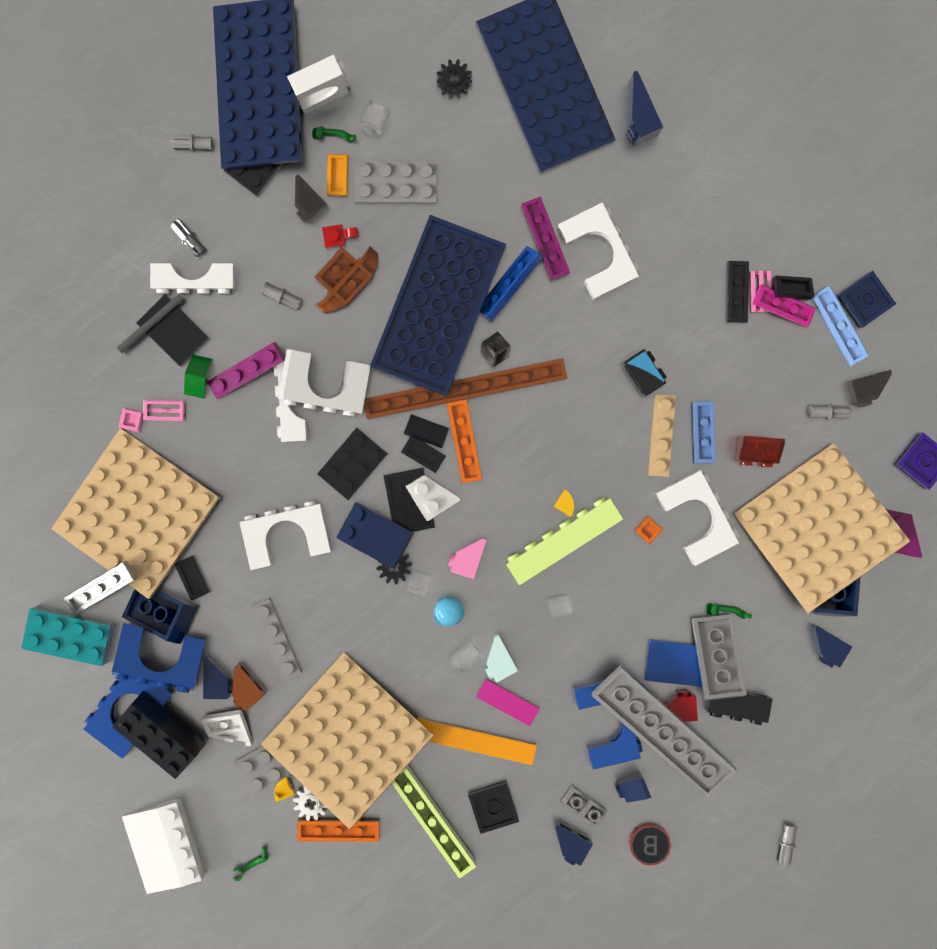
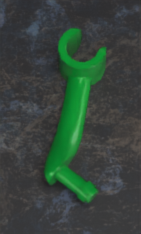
M320 126L312 130V138L323 140L324 134L337 135L348 142H352L357 138L355 134L352 135L339 129H326Z
M713 603L707 604L706 614L718 616L719 611L732 612L742 619L752 618V614H747L738 607Z
M266 847L261 848L262 857L255 858L242 867L237 866L233 869V872L239 871L241 873V876L233 877L234 881H240L246 871L268 860Z

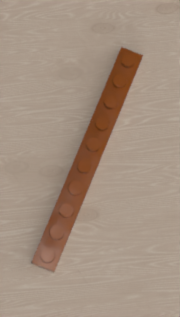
M564 359L454 380L447 397L419 387L365 398L366 418L371 419L567 379Z

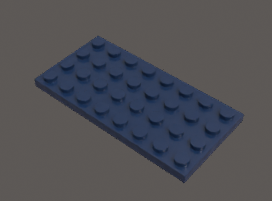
M259 0L213 6L221 168L227 170L303 161L300 102L287 77L298 71L294 0Z
M524 0L476 21V25L540 173L616 140L556 0Z
M430 215L370 367L447 397L506 244Z

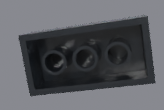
M144 691L140 693L112 726L174 779L184 771L206 744V742Z

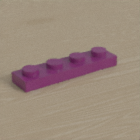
M541 196L522 203L521 206L540 255L543 257L542 260L550 280L552 281L570 274Z
M273 342L210 379L207 383L216 399H220L285 361V358L277 343Z

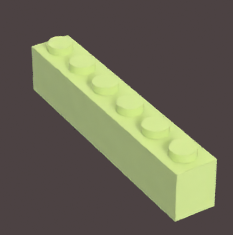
M602 497L593 503L595 507L589 511L587 508L576 514L578 518L573 521L569 519L559 525L560 529L556 532L550 530L542 536L543 540L537 544L533 541L525 546L526 551L518 554L516 552L509 556L506 565L517 583L521 585L623 520L611 499L607 498L605 500Z
M407 766L392 782V785L460 879L476 867V860L411 768Z

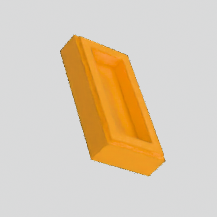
M328 154L327 196L348 197V154Z

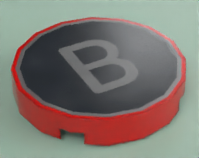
M644 824L638 827L631 835L630 848L637 861L651 866L657 865L666 859L670 853L671 843L668 834L660 826Z

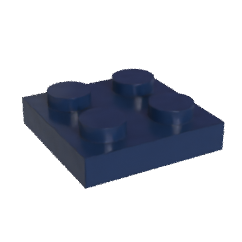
M874 271L869 272L838 294L861 328L896 305V302Z

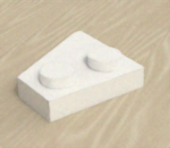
M425 475L406 485L407 490L426 521L431 520L460 501L459 497Z
M242 710L203 715L202 723L208 737L221 738L229 742L234 740L246 742L245 746H252L253 738Z

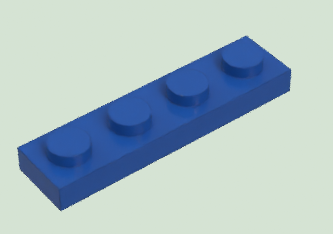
M528 246L525 247L486 296L480 314L493 321L543 257L540 253Z

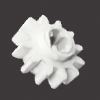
M305 786L304 791L301 789L297 790V794L300 797H294L293 801L298 803L295 805L294 810H301L299 817L305 814L307 815L306 820L309 821L311 816L318 820V813L325 815L326 811L323 807H327ZM309 798L311 801H316L314 806L311 803L307 804Z

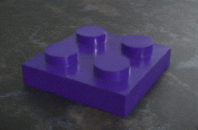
M921 432L896 465L927 490H930L937 481V443L924 432Z

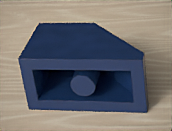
M812 624L811 630L817 654L823 658L821 662L831 668L834 665L840 668L852 646L819 626Z
M205 656L203 658V699H229L233 690L231 676L211 656Z
M640 771L617 779L619 786L615 788L619 797L625 798L626 803L652 798Z
M556 820L554 826L562 854L565 857L564 860L571 865L578 864L581 866L593 845L592 840Z

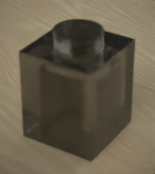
M497 331L482 342L480 353L494 368L509 357L511 346Z

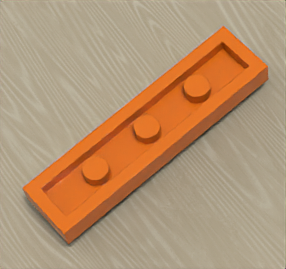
M467 399L447 403L462 483L482 480Z
M298 819L297 841L379 842V820H359L349 829L339 819H310L309 821Z

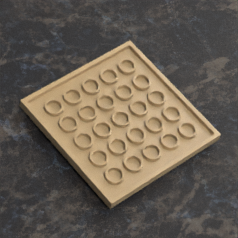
M120 428L51 529L109 571L127 560L137 576V579L128 583V585L146 598L151 599L220 497L130 433Z
M834 443L734 513L736 519L808 614L910 542Z
M343 653L261 745L343 824L351 829L434 735L346 653Z

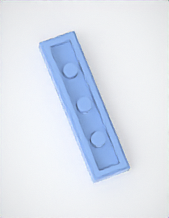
M829 285L816 292L813 301L849 365L853 366L869 357L870 355L831 286Z

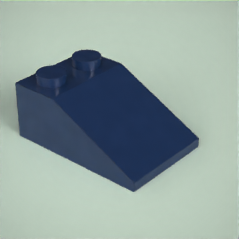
M638 70L633 72L629 81V130H627L630 141H634L636 146L658 136L663 129V125Z
M355 502L336 538L395 569L414 533L366 505Z
M159 588L151 599L146 598L134 589L122 617L140 627H144L145 630L165 641L181 644L197 610V606Z

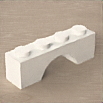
M150 263V288L156 290L157 294H169V290H177V294H189V290H197L198 294H210V290H218V294H230V290H236V266L233 263H212L206 275L196 280H188L182 278L171 263Z
M285 361L274 367V375L278 377V385H275L276 397L279 396ZM279 399V405H276L277 418H280L281 426H277L278 438H281V442L308 441L307 420L298 417L293 412L291 405L283 404L284 400Z

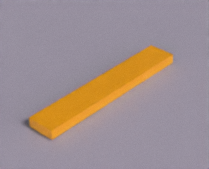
M419 717L417 719L434 735L429 742L533 765L537 744Z

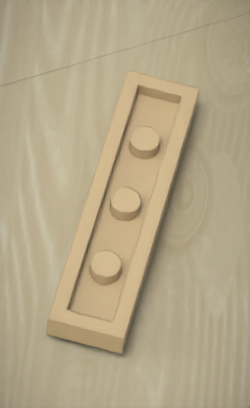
M655 394L648 475L669 477L676 396Z

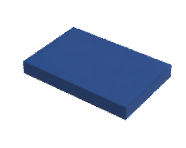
M649 639L645 681L702 687L696 645Z

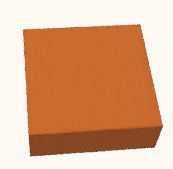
M647 516L634 531L650 545L663 529Z

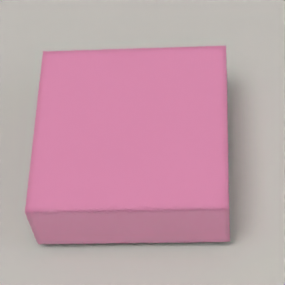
M123 408L118 428L140 432L143 412Z

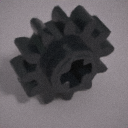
M449 59L447 67L441 64L443 72L438 71L436 73L441 78L437 80V85H443L441 92L449 90V97L453 95V92H456L457 96L460 97V90L468 92L466 84L471 85L472 80L467 77L472 75V71H465L467 63L460 66L459 59H457L456 64H452V61ZM451 75H458V81H455V79L451 81Z
M409 554L400 558L398 571H395V569L391 571L390 567L383 563L382 566H378L376 570L383 571L380 578L386 576V583L394 579L396 585L399 581L398 578L406 581L404 574H411L407 567L412 566L411 562H406Z

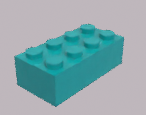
M36 606L29 609L21 649L103 666L108 661L115 623L78 615L74 616V614Z

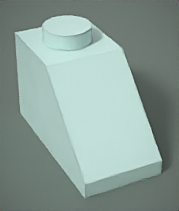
M498 633L494 635L486 662L488 667L485 669L490 680L494 678L496 683L518 671Z

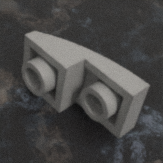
M574 786L570 787L560 801L562 805L595 828L608 812Z

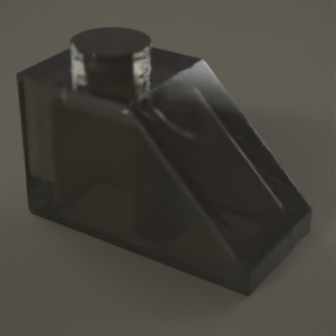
M298 174L295 177V207L298 210L296 214L303 222L308 220L312 223L328 208V205Z
M886 370L847 381L853 405L860 404V408L872 405V400L879 398L892 375V371Z

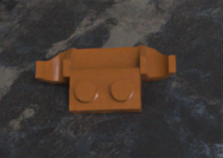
M369 246L362 257L356 260L343 247H340L314 276L329 290L326 293L327 295L315 306L322 313L346 306L373 277L378 253Z

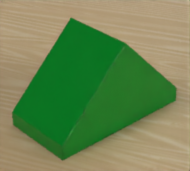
M192 354L185 371V395L205 398L213 359Z

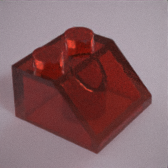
M737 436L735 460L740 461V465L753 466V462H761V467H773V464L780 463L785 439Z

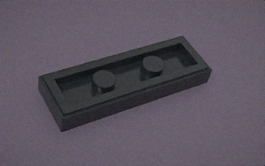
M728 261L726 323H748L749 261Z

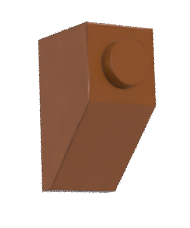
M239 662L234 667L232 697L234 698V704L240 710L243 708L246 712L267 692L242 663Z

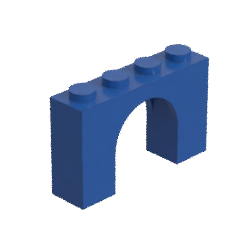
M123 623L112 668V675H115V679L127 681L128 678L136 679V683L148 685V682L156 683V687L169 689V686L176 687L177 691L189 693V690L194 691L205 642L204 639L184 636L177 664L170 670L154 672L147 669L139 658V647L144 627Z
M128 678L127 681L116 680L109 688L112 691L109 696H104L97 704L99 709L96 713L92 712L84 721L87 725L83 730L123 759L134 745L112 727L117 722L115 717L117 700L122 695H140L144 691L164 707L175 690L170 686L169 689L156 687V683L148 682V685L136 683V679Z
M604 680L573 687L579 710L602 705L592 696L591 692ZM623 723L620 732L612 740L587 746L593 770L641 759L640 752H643L641 741L636 740L635 734Z

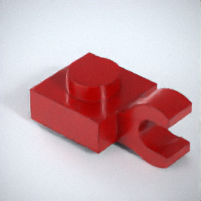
M342 224L322 227L326 249L345 246V239L359 237L357 227L344 230Z

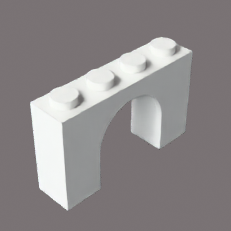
M334 55L287 76L304 114L349 94L347 87L350 84L345 68L340 59L336 61Z
M603 202L557 226L566 245L586 235L596 234L607 239L613 248V261L610 267L584 281L593 300L637 279L640 272L636 262H632L629 257L631 252L628 245L622 243L619 237L622 234L618 225H613L610 219L613 216L609 207H605Z
M286 350L278 399L284 400L283 404L296 406V402L304 403V408L315 410L316 406L324 407L323 411L335 413L336 409L343 410V415L355 417V413L362 414L370 365L346 361L342 384L339 390L330 397L321 398L313 393L308 384L311 353Z
M697 470L655 492L664 511H669L688 500H699L709 508L712 515V523L708 532L701 538L683 546L694 566L739 543L737 540L739 535L735 527H730L727 521L730 519L728 513L724 508H720L718 504L720 498L715 490L712 491L708 485L711 481L707 473H702L701 470Z
M316 501L304 503L303 508L299 509L296 508V505L285 507V512L277 513L276 510L264 512V517L257 518L256 514L245 516V521L240 522L250 570L273 565L268 545V535L272 527L280 521L295 522L304 530L310 556L331 552L332 547L322 503L316 504Z

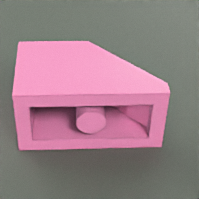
M481 538L458 550L456 555L451 554L448 566L452 567L450 572L474 579L486 539Z

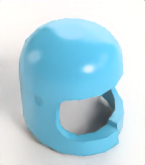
M455 597L440 599L433 610L435 622L444 627H452L459 624L465 614L462 602Z

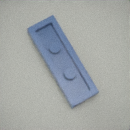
M714 401L692 402L694 463H716Z

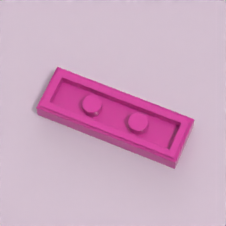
M759 285L753 301V305L804 327H809L816 309L794 298L775 297L774 290L764 285Z
M485 679L476 696L478 699L528 726H531L540 709L488 679Z

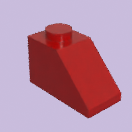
M678 691V694L672 695L665 703L684 722L698 721L697 699L691 691Z

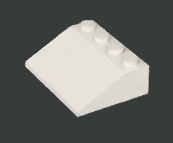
M181 797L122 816L147 894L179 888L202 881L205 871Z

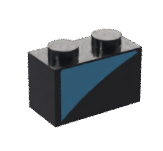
M645 349L622 363L643 397L648 396L665 385L666 381L664 379L667 378L661 368L657 369L653 363L656 360L650 351L646 352Z

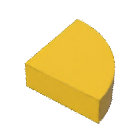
M564 489L554 507L571 517L574 511V501L570 493Z
M287 777L280 780L275 786L274 795L276 802L295 795L294 788Z

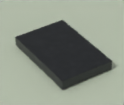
M164 294L136 323L141 327L170 302L171 299ZM178 306L147 332L180 367L209 339Z
M424 468L383 475L392 521L411 532L435 528L434 519L425 520L406 488V485L425 475Z

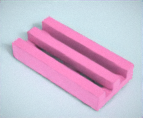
M750 271L751 313L769 312L760 307L756 308L753 305V301L756 296L755 276L759 278V285H764L763 276H766V287L772 289L771 271Z
M143 400L144 421H185V401ZM148 404L180 405V409L148 408ZM148 412L180 413V417L148 416Z

